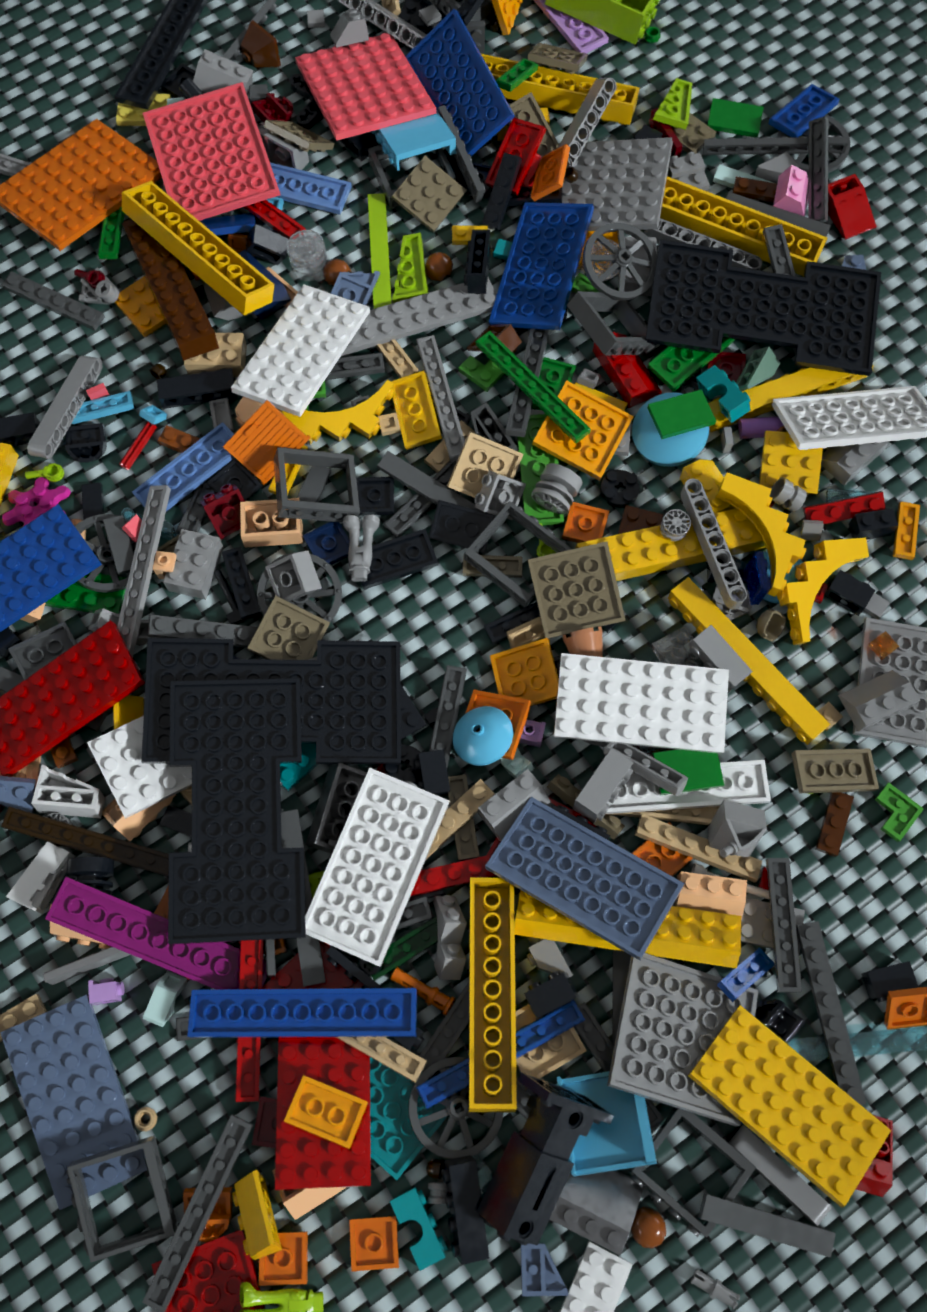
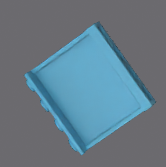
M437 110L434 115L371 131L376 136L377 143L382 145L384 154L388 155L390 163L395 166L397 171L400 170L399 160L445 147L449 155L456 154V137Z
M610 1071L561 1079L560 1076L557 1077L558 1084L555 1085L587 1096L614 1115L611 1124L602 1121L600 1124L593 1122L587 1137L579 1135L569 1157V1160L574 1163L571 1174L574 1177L657 1164L645 1098L607 1086Z

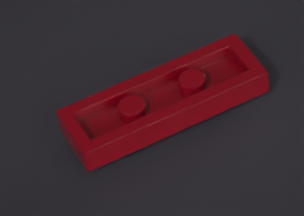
M658 108L651 110L650 127L663 133L662 138L672 137L671 156L676 155L679 158L683 145L668 124L653 120Z

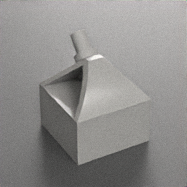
M723 800L707 828L709 847L720 850L719 853L723 858L728 855L750 857L767 830L765 811Z

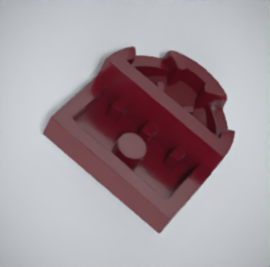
M266 93L264 100L251 102L252 111L264 123L266 120H291L293 104L286 97L280 99L275 97L274 93Z

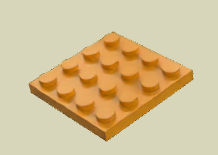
M566 380L558 397L591 429V432L578 443H575L547 416L532 445L600 481L634 416Z

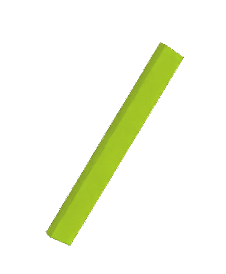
M385 193L368 194L372 273L374 271L380 272L373 290L374 309L392 304Z

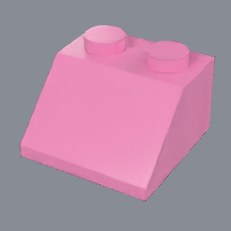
M791 165L780 174L773 206L805 217L809 190L807 172Z

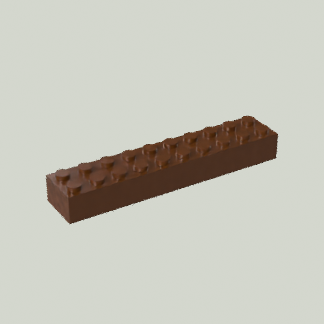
M132 219L122 222L129 244L183 361L218 349L219 346L215 332L180 260Z

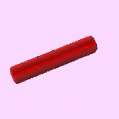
M149 421L146 422L119 463L123 469L129 470L157 429L156 424L153 425Z

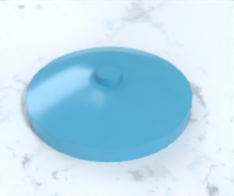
M670 392L651 398L639 409L632 425L634 444L640 455L655 465L673 467L687 463L702 451L708 440L709 426L661 440L647 409L648 404L683 395L682 393Z

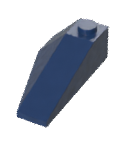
M245 249L238 253L275 284L272 303L252 312L263 320L290 302L291 298L285 286L250 253L246 252Z

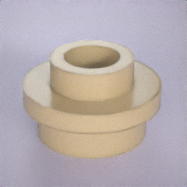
M150 1107L139 1109L134 1116V1124L140 1131H149L157 1123V1113ZM146 1114L150 1117V1121L147 1124L143 1122V1117Z

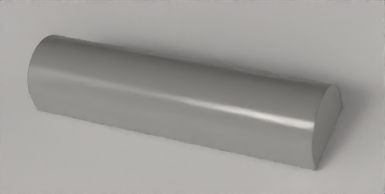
M609 743L605 746L603 753L605 756L613 748L633 762L631 767L634 770L633 772L671 794L679 796L684 790L688 781L687 776L629 744Z

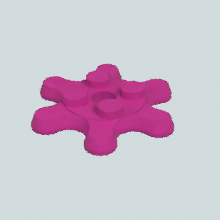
M39 477L35 480L34 487L27 492H19L17 490L9 492L8 500L11 504H15V507L3 514V524L11 526L22 521L25 522L24 526L56 506L61 500L68 498L71 494L70 489L62 485L49 490V481L44 477Z

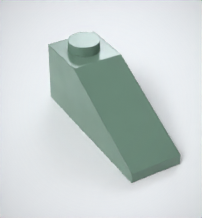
M770 347L753 351L736 382L741 391L750 389L775 375L780 361Z

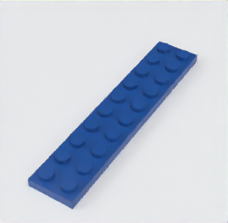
M417 989L191 990L187 1037H416Z

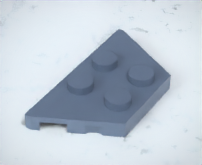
M340 272L331 294L367 306L380 272Z

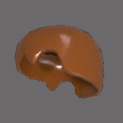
M443 252L431 254L425 264L426 275L436 281H442L445 276H450L453 268L451 258Z
M333 259L325 265L323 277L328 284L334 286L340 272L352 273L344 260Z
M642 1207L636 1211L631 1227V1233L635 1242L643 1248L653 1249L661 1245L665 1240V1221L661 1214L652 1207Z

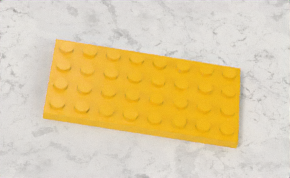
M741 1005L736 1008L688 1075L841 1208L846 1206L891 1132L887 1126Z

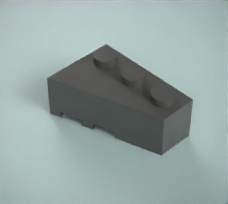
M487 402L470 412L477 435L518 451L516 444L510 436L506 435L505 428Z

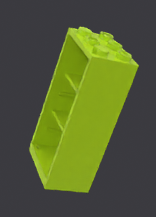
M545 0V5L632 44H636L639 38H643L645 30L649 28L651 20L655 18L657 13L655 7L656 4H659L660 0Z

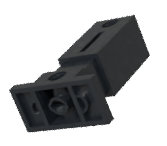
M522 1072L518 1082L526 1087L525 1091L531 1094L526 1105L532 1110L521 1133L513 1132L477 1212L484 1218L483 1222L486 1225L497 1230V1235L506 1241L514 1239L526 1246L527 1243L538 1245L574 1166L569 1157L579 1135L587 1137L593 1122L600 1124L602 1121L611 1124L614 1115L585 1095Z

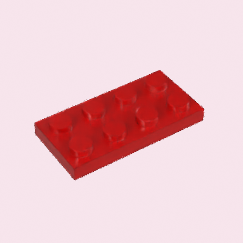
M517 118L512 119L485 180L486 186L493 188L504 153L519 156L522 158V162L511 193L518 196L546 132L545 126Z

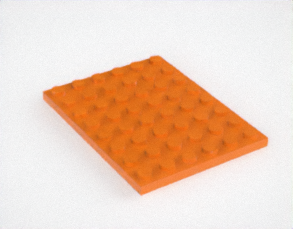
M95 119L0 184V206L61 251L122 207L123 191L149 181L155 183L162 176L156 159L98 119Z

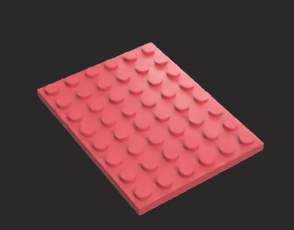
M388 33L369 37L367 41L337 48L334 46L325 50L320 49L317 52L305 53L295 57L296 64L336 141L436 114L434 103L396 40Z
M243 82L143 112L166 192L197 220L207 219L281 195Z

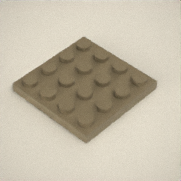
M607 541L528 559L545 638L549 639L571 634V632L582 629L597 628L626 621Z

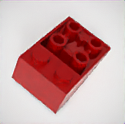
M856 174L828 184V215L844 240L876 228L865 188Z
M875 1116L891 1132L856 1190L883 1197L893 1186V1121Z

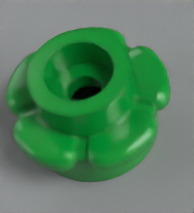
M653 26L649 27L644 33L645 40L651 44L658 42L661 37L659 29Z

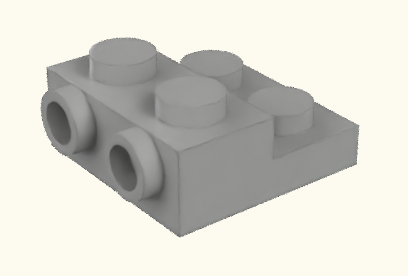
M689 152L684 157L678 158L676 155L670 157L668 177L705 191L709 190L710 187L704 172L706 166L700 153Z
M488 470V473L482 478V489L475 496V507L497 516L509 501L518 506L526 484Z

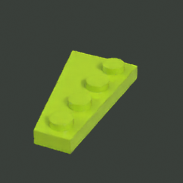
M676 78L658 111H656L653 120L671 125L677 129L686 130L689 122L692 83Z
M420 232L403 236L400 263L397 267V280H395L394 285L395 291L392 296L393 303L428 294L423 242Z

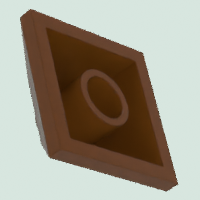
M252 20L241 43L243 59L254 67L281 66L276 38Z
M511 324L489 325L467 347V350L482 352L476 346L475 341L488 331H491L512 353L517 351V347L522 341Z

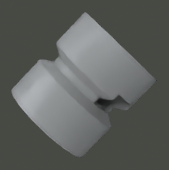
M784 477L774 483L770 493L772 501L779 505L782 504L785 509L793 513L801 508L807 497L806 490L797 485L794 486L791 481Z

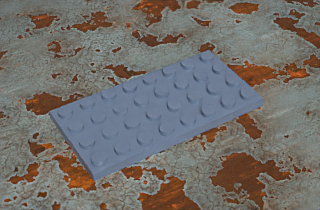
M533 797L529 799L485 865V869L638 960L642 959L684 887V883Z
M84 995L0 1032L59 1210L72 1205L71 1196L73 1189L72 1185H69L66 1180L68 1178L66 1170H68L67 1167L72 1161L140 1140L93 1006L89 1004V995ZM143 1149L82 1168L89 1197L148 1170Z

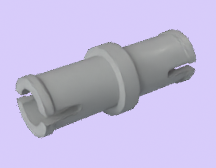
M699 1269L695 1270L694 1278L692 1277L690 1281L691 1284L709 1293L710 1298H717L733 1310L737 1307V1300H740L741 1295L722 1285V1281L719 1279L714 1280L699 1271Z

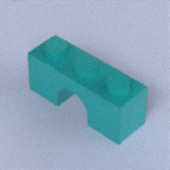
M714 365L696 377L699 390L702 389L704 395L709 400L715 396L724 395L718 400L720 412L731 423L751 410L749 403L751 400L748 394L742 392L734 380L731 381L723 369L720 370Z
M414 1187L391 1199L390 1204L399 1224L407 1220H415L422 1227L423 1235L421 1239L410 1245L412 1255L419 1271L446 1258L444 1251L448 1248L443 1236H437L434 1228L438 1225L432 1212L428 1214L424 1205L428 1202L423 1191H418Z

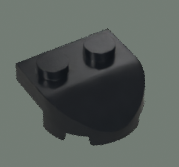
M103 423L71 426L65 434V449L78 462H93L102 457L106 451L107 441L105 425Z
M760 1000L756 1004L755 1018L787 1044L805 1024L804 1019L786 1007L785 1003L781 1000Z

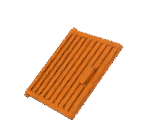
M266 400L223 445V448L265 485L275 475L274 456L277 448L300 449L311 437L304 434L272 403Z

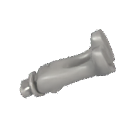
M347 515L343 518V526L349 532L348 562L352 581H367V574L370 573L373 534L380 524V519L375 515H366L362 519L363 546L359 547L360 519L355 515Z

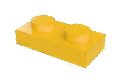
M452 226V245H468V240H471L472 230H488V226Z

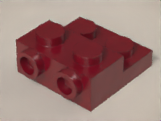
M230 483L223 485L220 488L221 491L216 494H206L203 497V501L200 502L220 539L241 529L240 502H245L239 488L235 484L231 485Z

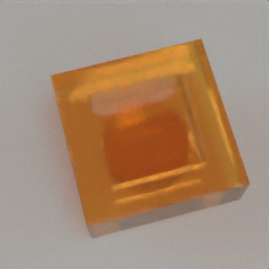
M886 631L868 644L881 660L899 647Z

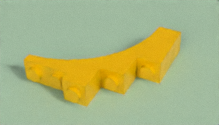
M387 380L369 399L341 411L315 412L305 410L301 417L282 410L279 411L304 434L311 437L306 442L309 445L319 439L322 433L320 432L321 430L341 442L343 438L346 439L350 434V427L370 439L372 435L375 436L380 430V419L376 415H381L385 408L383 406L386 400L390 401L395 393L394 383Z
M726 472L716 498L731 504L742 512L754 524L761 535L770 561V583L767 594L775 597L779 591L784 590L787 580L784 578L786 574H789L792 565H795L798 559H803L806 548H804L806 540L786 533L789 523L786 522L789 514L769 507L772 501V497H770L771 488Z
M866 538L824 540L815 544L814 557L816 561H806L797 565L795 576L798 582L786 583L784 590L777 593L780 607L787 606L788 608L787 617L790 621V637L793 645L810 642L809 625L811 609L815 597L825 580L842 565L858 562L869 557Z

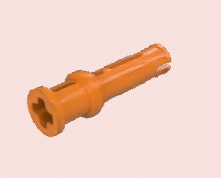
M398 967L391 975L390 980L404 988H416L417 995L425 999V1003L428 1006L433 1005L443 1011L445 1016L455 1002V997L452 996L450 998L440 992L438 987L431 988Z

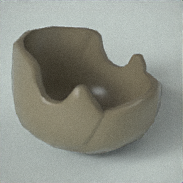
M766 610L757 620V633L768 641L776 640L785 627L786 617L777 610Z

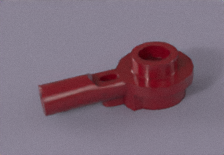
M79 269L74 271L75 276L86 279L94 289H96L99 282L105 280V276L101 271L85 272Z

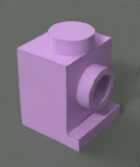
M526 720L519 743L540 747L546 723ZM525 729H532L533 732L527 733Z
M113 978L102 979L100 984L94 980L88 981L89 1004L100 1005L122 1001L121 995H124L123 982H116Z

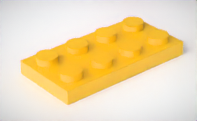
M423 370L391 381L394 383L395 391L392 398L406 450L442 439L425 371Z

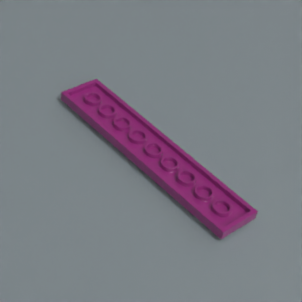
M65 877L45 918L46 920L216 990L239 989L240 949L224 942L169 945L168 919ZM264 959L262 972V987L267 978L266 960Z

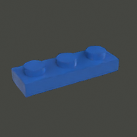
M759 947L738 965L737 969L735 968L725 976L717 986L733 1002L768 972L775 963Z

